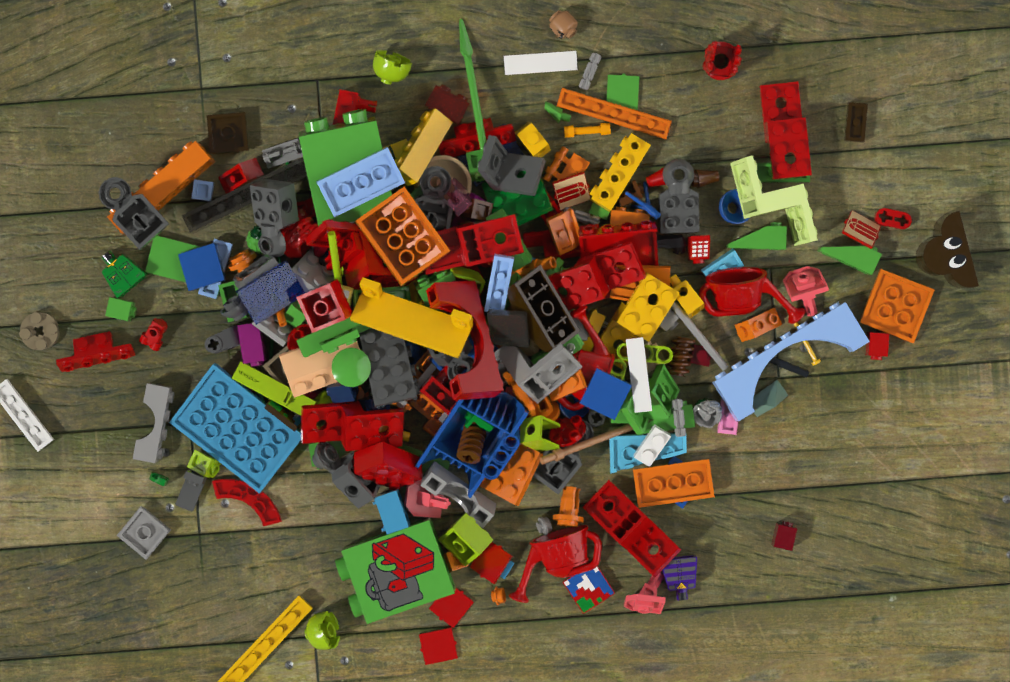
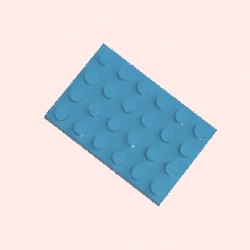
M216 363L210 367L169 422L259 494L301 441V430L299 428L294 432L264 408L267 404L243 384L233 380L232 375Z

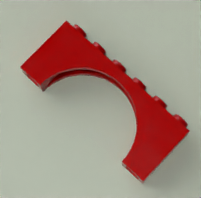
M476 281L434 282L426 290L430 308L444 310L452 313L453 309L472 315L474 324L470 332L475 347L474 362L469 372L458 374L449 381L453 400L496 397L504 390L503 381L498 370L499 365L495 358L494 346L490 339L489 326L486 323L484 308L481 304L480 292Z

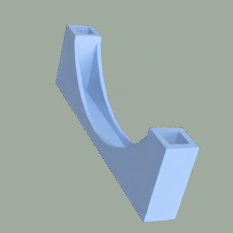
M838 301L829 307L830 311L824 314L822 311L813 316L814 320L807 323L805 321L796 327L798 330L791 334L789 331L780 336L781 340L774 343L772 341L764 346L765 350L761 353L756 351L747 356L749 360L743 364L739 361L731 366L733 370L728 373L723 371L715 376L716 380L712 383L735 421H740L755 412L753 409V397L758 379L768 362L784 348L801 341L819 340L838 344L847 348L849 352H854L870 342L846 302L840 304Z

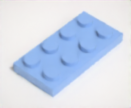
M388 147L317 181L334 217L405 183Z

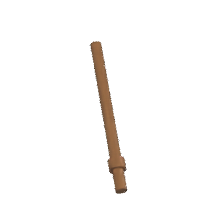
M628 423L566 448L555 449L552 453L540 457V463L543 465L554 460H562L569 454L632 431L633 428Z

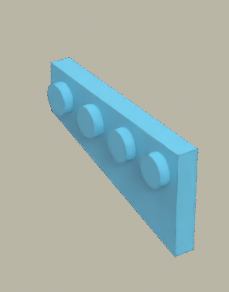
M670 433L671 438L655 460L687 453L686 436L677 437L675 433ZM621 434L609 439L610 474L644 464L635 459L633 454L647 434Z

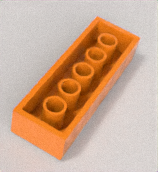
M190 141L182 148L184 151L181 154L173 155L168 160L169 164L167 166L158 168L153 173L154 177L150 180H144L138 186L140 189L135 193L131 192V195L143 194L159 211L216 161L197 141L192 143ZM111 209L109 211L111 214L107 216V218L113 223V225L119 230V232L122 235H125L124 232L113 222V216L116 210Z

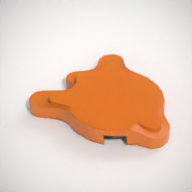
M504 372L502 375L508 385L511 384L513 387L512 392L528 409V416H536V408L530 397L517 385L509 372Z

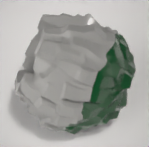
M708 398L699 399L693 406L694 422L701 427L713 428L714 425L720 422L722 417V407L719 402Z

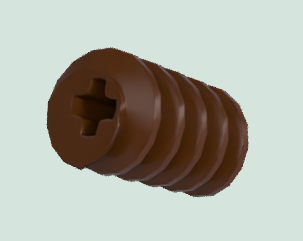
M678 337L671 340L676 346L670 347L674 354L673 361L667 363L671 367L668 371L672 375L686 377L684 374L690 373V370L686 369L685 366H691L687 359L693 358V355L689 354L688 351H694L695 348L690 346V344L696 343V340Z
M475 422L468 428L463 427L456 454L459 460L469 464L480 462L487 434Z

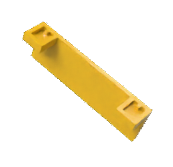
M362 277L360 282L362 293L351 314V321L455 358L460 357L474 325L472 315L453 309L451 315L385 293L382 291L381 283Z

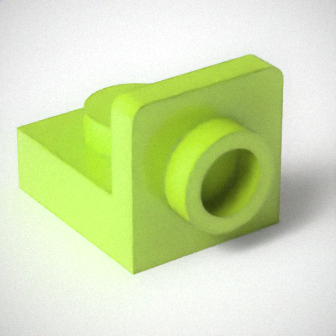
M194 450L187 467L204 477L215 478L220 470L221 463L199 450Z

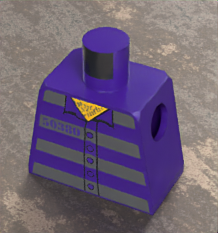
M696 555L674 557L662 570L668 591L676 590L678 601L688 600L687 589L696 587Z

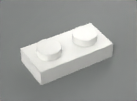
M654 424L633 454L634 458L650 467L671 438V434Z

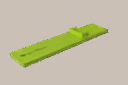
M243 362L239 363L232 376L233 380L301 415L303 405H315L317 403L304 395L294 398L290 387L247 364H243Z

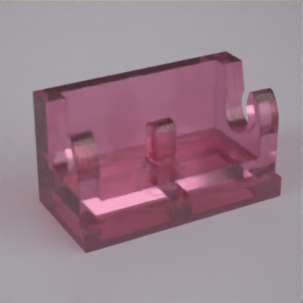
M454 177L451 183L455 190L453 192L448 191L446 194L451 198L448 199L449 206L459 216L472 204L469 191Z

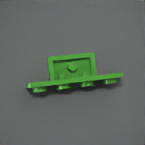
M349 317L339 323L297 339V344L303 357H308L321 350L324 353H333L339 349L338 346L355 343L357 341L356 338L360 337L359 333L370 329V327L355 323Z

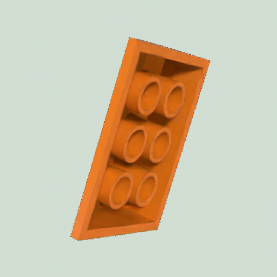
M405 186L356 220L360 230L401 287L450 252Z

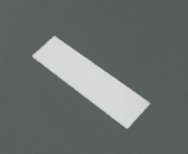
M576 51L504 56L505 75L578 70Z
M643 337L626 339L634 412L652 411Z

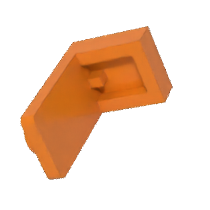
M772 308L734 326L741 342H745L781 326L782 322L776 308Z

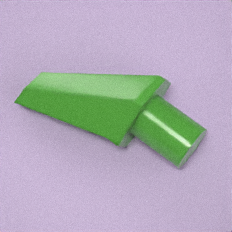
M545 101L544 109L558 123L560 120L570 122L571 114L563 113V109Z

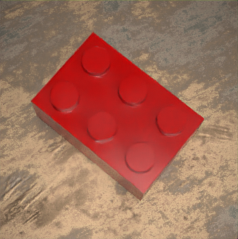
M380 442L354 452V474L361 476L365 480L374 481L378 485H384L390 490H398L404 485H412L416 481L422 480V464L419 468H416L415 464L420 458L419 456L385 442Z

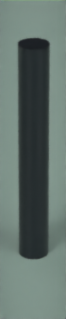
M773 357L769 361L771 364L806 378L810 372L777 357Z

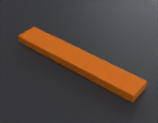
M565 88L561 89L557 102V107L665 140L672 121Z

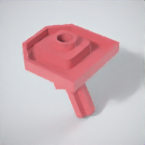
M805 266L789 271L783 279L784 287L791 301L801 299L806 315H816L815 295L829 291L820 269Z
M422 480L406 486L404 506L412 516L441 518L442 508L447 509L451 505L449 498L444 497V495L435 496L420 486Z
M660 572L656 577L651 576L639 594L627 595L624 600V607L642 614H661L666 597H658L657 588L662 582L664 575Z

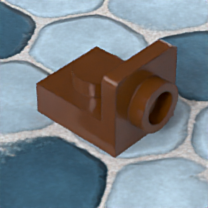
M636 180L631 182L635 192L632 195L641 200L643 198L642 194H644L641 183L637 184ZM625 193L620 195L621 199L618 200L620 207H625L635 202Z
M464 198L460 216L487 221L486 217L491 215L493 203Z

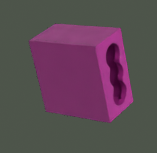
M252 323L238 325L243 364L250 363L251 367L264 365V361L269 360L265 333L252 325Z

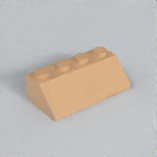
M357 341L350 345L338 346L339 349L333 353H324L321 350L308 357H303L300 348H296L279 354L294 398L336 383L337 380L332 373V361L336 354L343 349L357 348L360 350Z

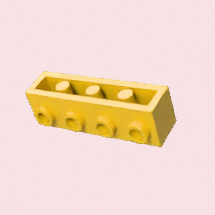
M436 108L425 111L421 115L420 124L412 130L411 139L403 145L402 154L395 159V163L407 186L418 182L453 123Z
M632 133L629 137L625 136L619 145L622 147L619 154L617 152L614 153L609 161L612 163L609 170L605 168L599 177L602 179V182L599 186L595 184L590 192L592 196L590 201L609 212L651 146Z

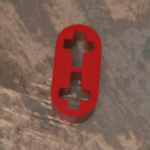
M888 208L879 209L874 215V220L877 224L899 230L908 228L912 223L911 216L908 213ZM886 212L885 215L891 217V220L886 219L884 222H881L882 219L879 218V214ZM903 215L907 223L900 226V222L894 220L895 218H901Z

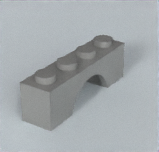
M147 383L143 403L152 409L155 416V425L147 437L136 440L133 459L157 463L159 459H162L164 448H161L162 441H165L167 437L165 425L166 422H169L171 411L168 410L169 403H172L174 399L172 387Z
M434 461L424 473L420 486L435 496L446 495L454 499L469 516L475 519L480 527L484 528L494 516L495 502L477 490L469 498V485Z

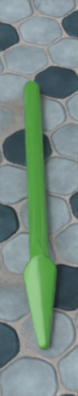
M460 19V52L464 56L480 150L483 151V146L487 141L471 57L473 49L464 21Z

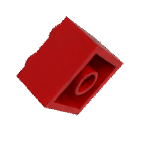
M338 279L296 297L312 333L351 317V307Z

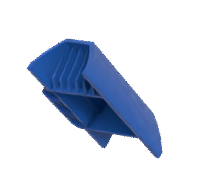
M505 391L492 398L458 400L418 459L415 467L419 468L421 464L427 461L442 458L443 460L450 461V464L457 465V468L465 469L469 482L468 497L471 498L484 478L493 480L500 475L520 445V430L518 428L527 417L528 409L516 397ZM468 411L494 426L490 432L485 430L487 434L483 444L482 455L480 456V462L476 464L462 462L456 455L462 430L466 422L464 417ZM508 437H514L515 440H510ZM499 451H502V452H504V453H506V454L502 455V454H499L498 452H499Z

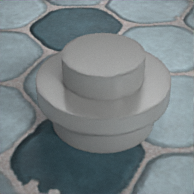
M538 517L536 527L539 533L548 535V532L552 531L549 519L547 517Z

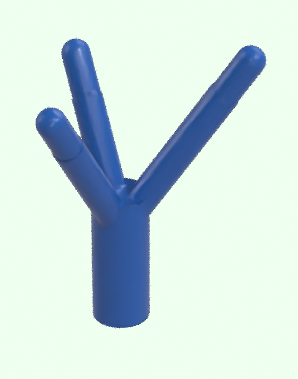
M643 182L646 203L628 191L625 192V195L640 204L631 205L632 209L646 210L656 220L661 216L650 205L647 182Z

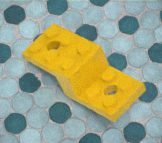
M645 273L646 278L640 281L627 304L621 302L600 336L609 352L615 354V359H620L616 354V349L613 347L614 342L618 339L626 343V339L643 337V340L650 342L680 292L649 273ZM651 294H656L658 297L657 302L654 304L648 303V297ZM626 346L620 349L622 357H628ZM623 360L626 363V366L628 367V361ZM614 363V365L623 370V367L620 363Z

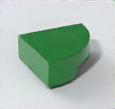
M151 472L149 477L151 481L161 486H166L169 481V477L156 472Z

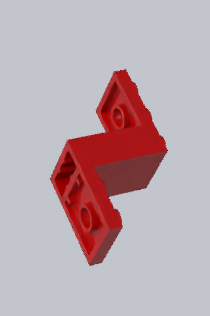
M328 219L323 221L321 225L305 238L307 246L330 248L328 240L329 231H335L337 244L352 232L359 233L363 251L343 266L347 286L354 288L353 290L361 289L360 282L362 277L381 283L382 288L401 287L388 267H384L382 259L357 224ZM417 276L408 283H406L404 286L409 285L413 280L417 278Z

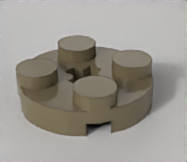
M34 312L28 315L21 323L19 335L27 347L33 350H45L52 347L59 338L58 323L48 313ZM42 326L44 335L37 336L35 329Z

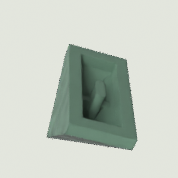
M775 380L754 395L753 409L755 410L754 414L756 417L773 409L788 396L778 380Z

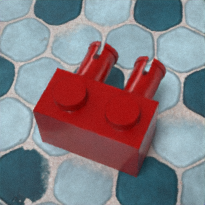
M339 89L333 125L344 123L343 113L366 109L368 112L375 113L377 101L362 99L359 93Z
M445 366L437 376L431 375L419 390L448 415L458 400H453L451 388L446 387V382L449 378L447 375L448 366Z

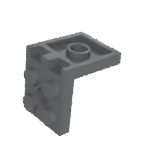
M489 135L487 142L483 146L482 159L478 162V172L492 190L535 196L546 161L540 157L508 153L496 136ZM526 171L524 177L517 178L519 172Z

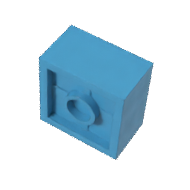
M399 489L389 490L376 495L372 503L373 505L376 504L384 525L381 528L382 532L386 531V534H390L410 526L411 523Z

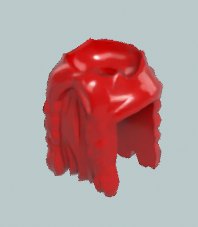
M718 41L708 44V47L705 49L703 70L706 71L710 78L715 80H727L735 76L742 60L739 57L742 51L741 45L737 44L734 47L730 43ZM718 54H724L728 58L729 63L724 69H718L714 65V58Z
M303 208L298 210L299 221L280 230L286 242L284 254L290 257L291 260L301 259L307 250L312 247L306 245L305 238L318 227L317 222H314L312 217H306L307 212Z

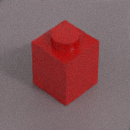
M867 332V338L870 342L866 344L865 355H870L872 360H882V356L888 357L889 334Z

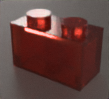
M442 84L440 87L436 85L425 107L430 110L436 108L453 123L460 125L470 106V103L467 102L468 98L461 94L455 96L450 93V88Z

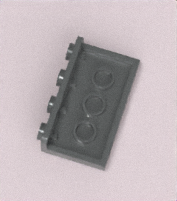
M373 328L359 333L362 350L368 356L371 363L369 382L375 407L411 399L417 400L420 390L418 383H414L413 380L416 372L414 364L410 365L409 357H412L410 346L405 345V340Z

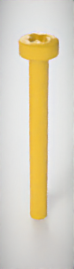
M798 322L794 323V326L796 328L799 325ZM808 340L803 341L813 360L811 364L814 366L820 363L821 360L816 358Z

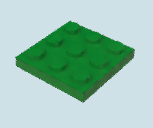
M526 171L519 172L517 178L524 177ZM541 178L535 196L492 190L487 182L481 183L487 201L493 203L492 214L503 208L506 215L515 214L518 226L553 210Z

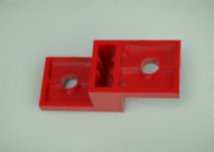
M799 82L760 85L765 143H769L772 180L811 176L806 117L802 118ZM777 98H783L786 101L784 108L776 106ZM787 153L794 154V163L789 164L785 161Z
M515 214L479 223L471 222L437 231L450 252L425 270V274L463 265L469 267L493 261L494 254L513 256L524 253ZM502 232L505 235V241L498 244L495 241V235Z
M632 241L579 258L574 267L547 275L567 310L605 299L610 290L646 278L645 271ZM616 263H624L625 269H618ZM558 288H565L568 294H560Z
M359 401L303 405L301 409V442L306 444L341 441L345 451L361 450L380 442L401 447L403 446L404 411L402 408L364 411ZM319 420H326L323 426H316ZM388 426L385 432H379L380 427Z
M610 480L583 506L653 577H656L681 551ZM613 502V509L606 511V505ZM653 546H658V552L651 555L650 549Z

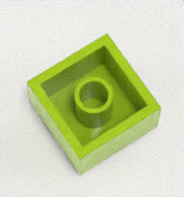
M467 513L455 521L438 539L464 566L477 558L493 541L489 533L482 529L475 519Z

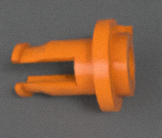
M247 249L229 258L231 264L228 267L230 271L237 270L240 273L254 262L257 254L255 251L249 252Z
M546 396L537 404L530 397L536 408V416L542 415L553 421L558 418L560 409L557 402H551L549 396Z
M570 486L563 488L559 514L553 515V520L557 521V525L578 527V523H583L584 517L578 516L580 488Z

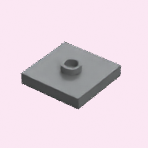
M140 506L116 536L147 560L171 529L146 508Z

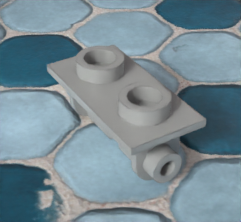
M298 138L262 150L263 159L268 169L303 157Z

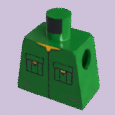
M108 251L101 257L108 265L102 270V274L117 298H122L148 276L142 268L124 254L116 258L111 251Z

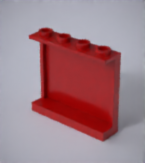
M645 220L637 224L625 222L616 226L605 224L602 227L586 226L578 229L580 258L632 241L642 265L659 266L657 226L655 222ZM617 262L616 265H624V263ZM611 290L608 292L605 298H610Z

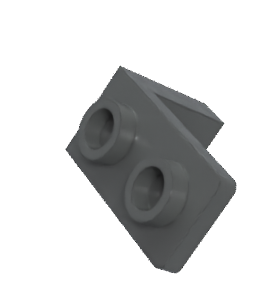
M189 469L184 475L185 481L175 505L192 512L195 509L207 477Z

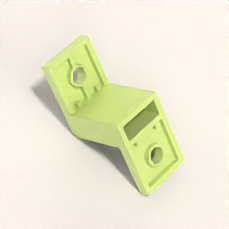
M753 156L730 163L744 219L785 209L794 246L818 240L817 229L812 219L813 212L809 207L808 192L804 184L762 194V183L758 179L757 163Z

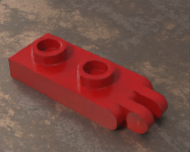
M352 232L337 244L340 268L363 251L359 233ZM329 251V255L325 258V263H327V270H333Z

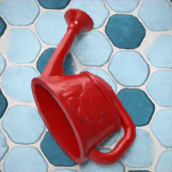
M734 267L712 272L706 276V283L701 286L698 295L704 302L705 310L710 315L716 317L752 313L761 305L762 293L772 295L787 310L789 314L788 322L790 324L800 321L806 312L804 308L792 306L767 278V272L755 267ZM710 289L717 302L718 309L713 308L706 297V293Z
M587 305L574 308L570 315L573 319H577L582 323L593 342V351L581 349L572 355L582 365L581 372L588 386L596 368L610 374L615 354L609 352L587 319ZM586 388L572 393V395L581 400ZM565 397L557 400L568 410L576 411L585 407L579 402L571 403Z
M578 525V527L563 528L549 532L548 535H541L532 539L529 542L531 549L519 587L515 592L510 593L509 597L517 602H529L526 596V587L534 566L540 561L545 566L547 573L558 578H566L595 569L601 559L602 541L595 532L588 531V525ZM587 538L594 542L593 560L590 563L584 564L589 561L587 557Z

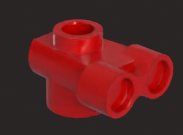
M154 318L147 331L142 332L139 342L148 345L154 351H159L163 344L162 336L168 329L166 321Z

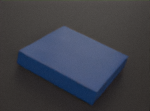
M216 243L178 254L188 291L197 290L226 280Z
M596 368L579 403L615 420L632 385Z

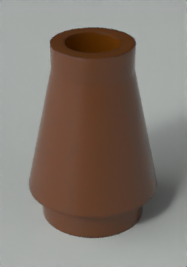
M694 170V180L691 186L698 189L711 183L719 182L718 171Z

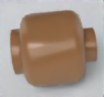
M559 10L549 19V27L559 39L566 37L570 39L576 34L578 22L568 11Z

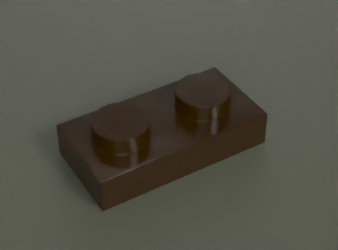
M847 103L844 141L865 142L868 104Z

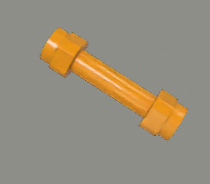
M600 123V126L588 127L564 126L565 138H573L574 135L601 133V135H611L610 123Z

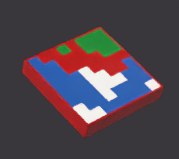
M598 566L591 571L570 576L562 581L583 614L615 594Z

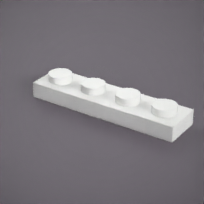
M6 379L0 383V404L37 452H39L51 443L54 438L10 381Z

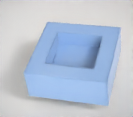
M194 179L192 199L212 202L214 182Z

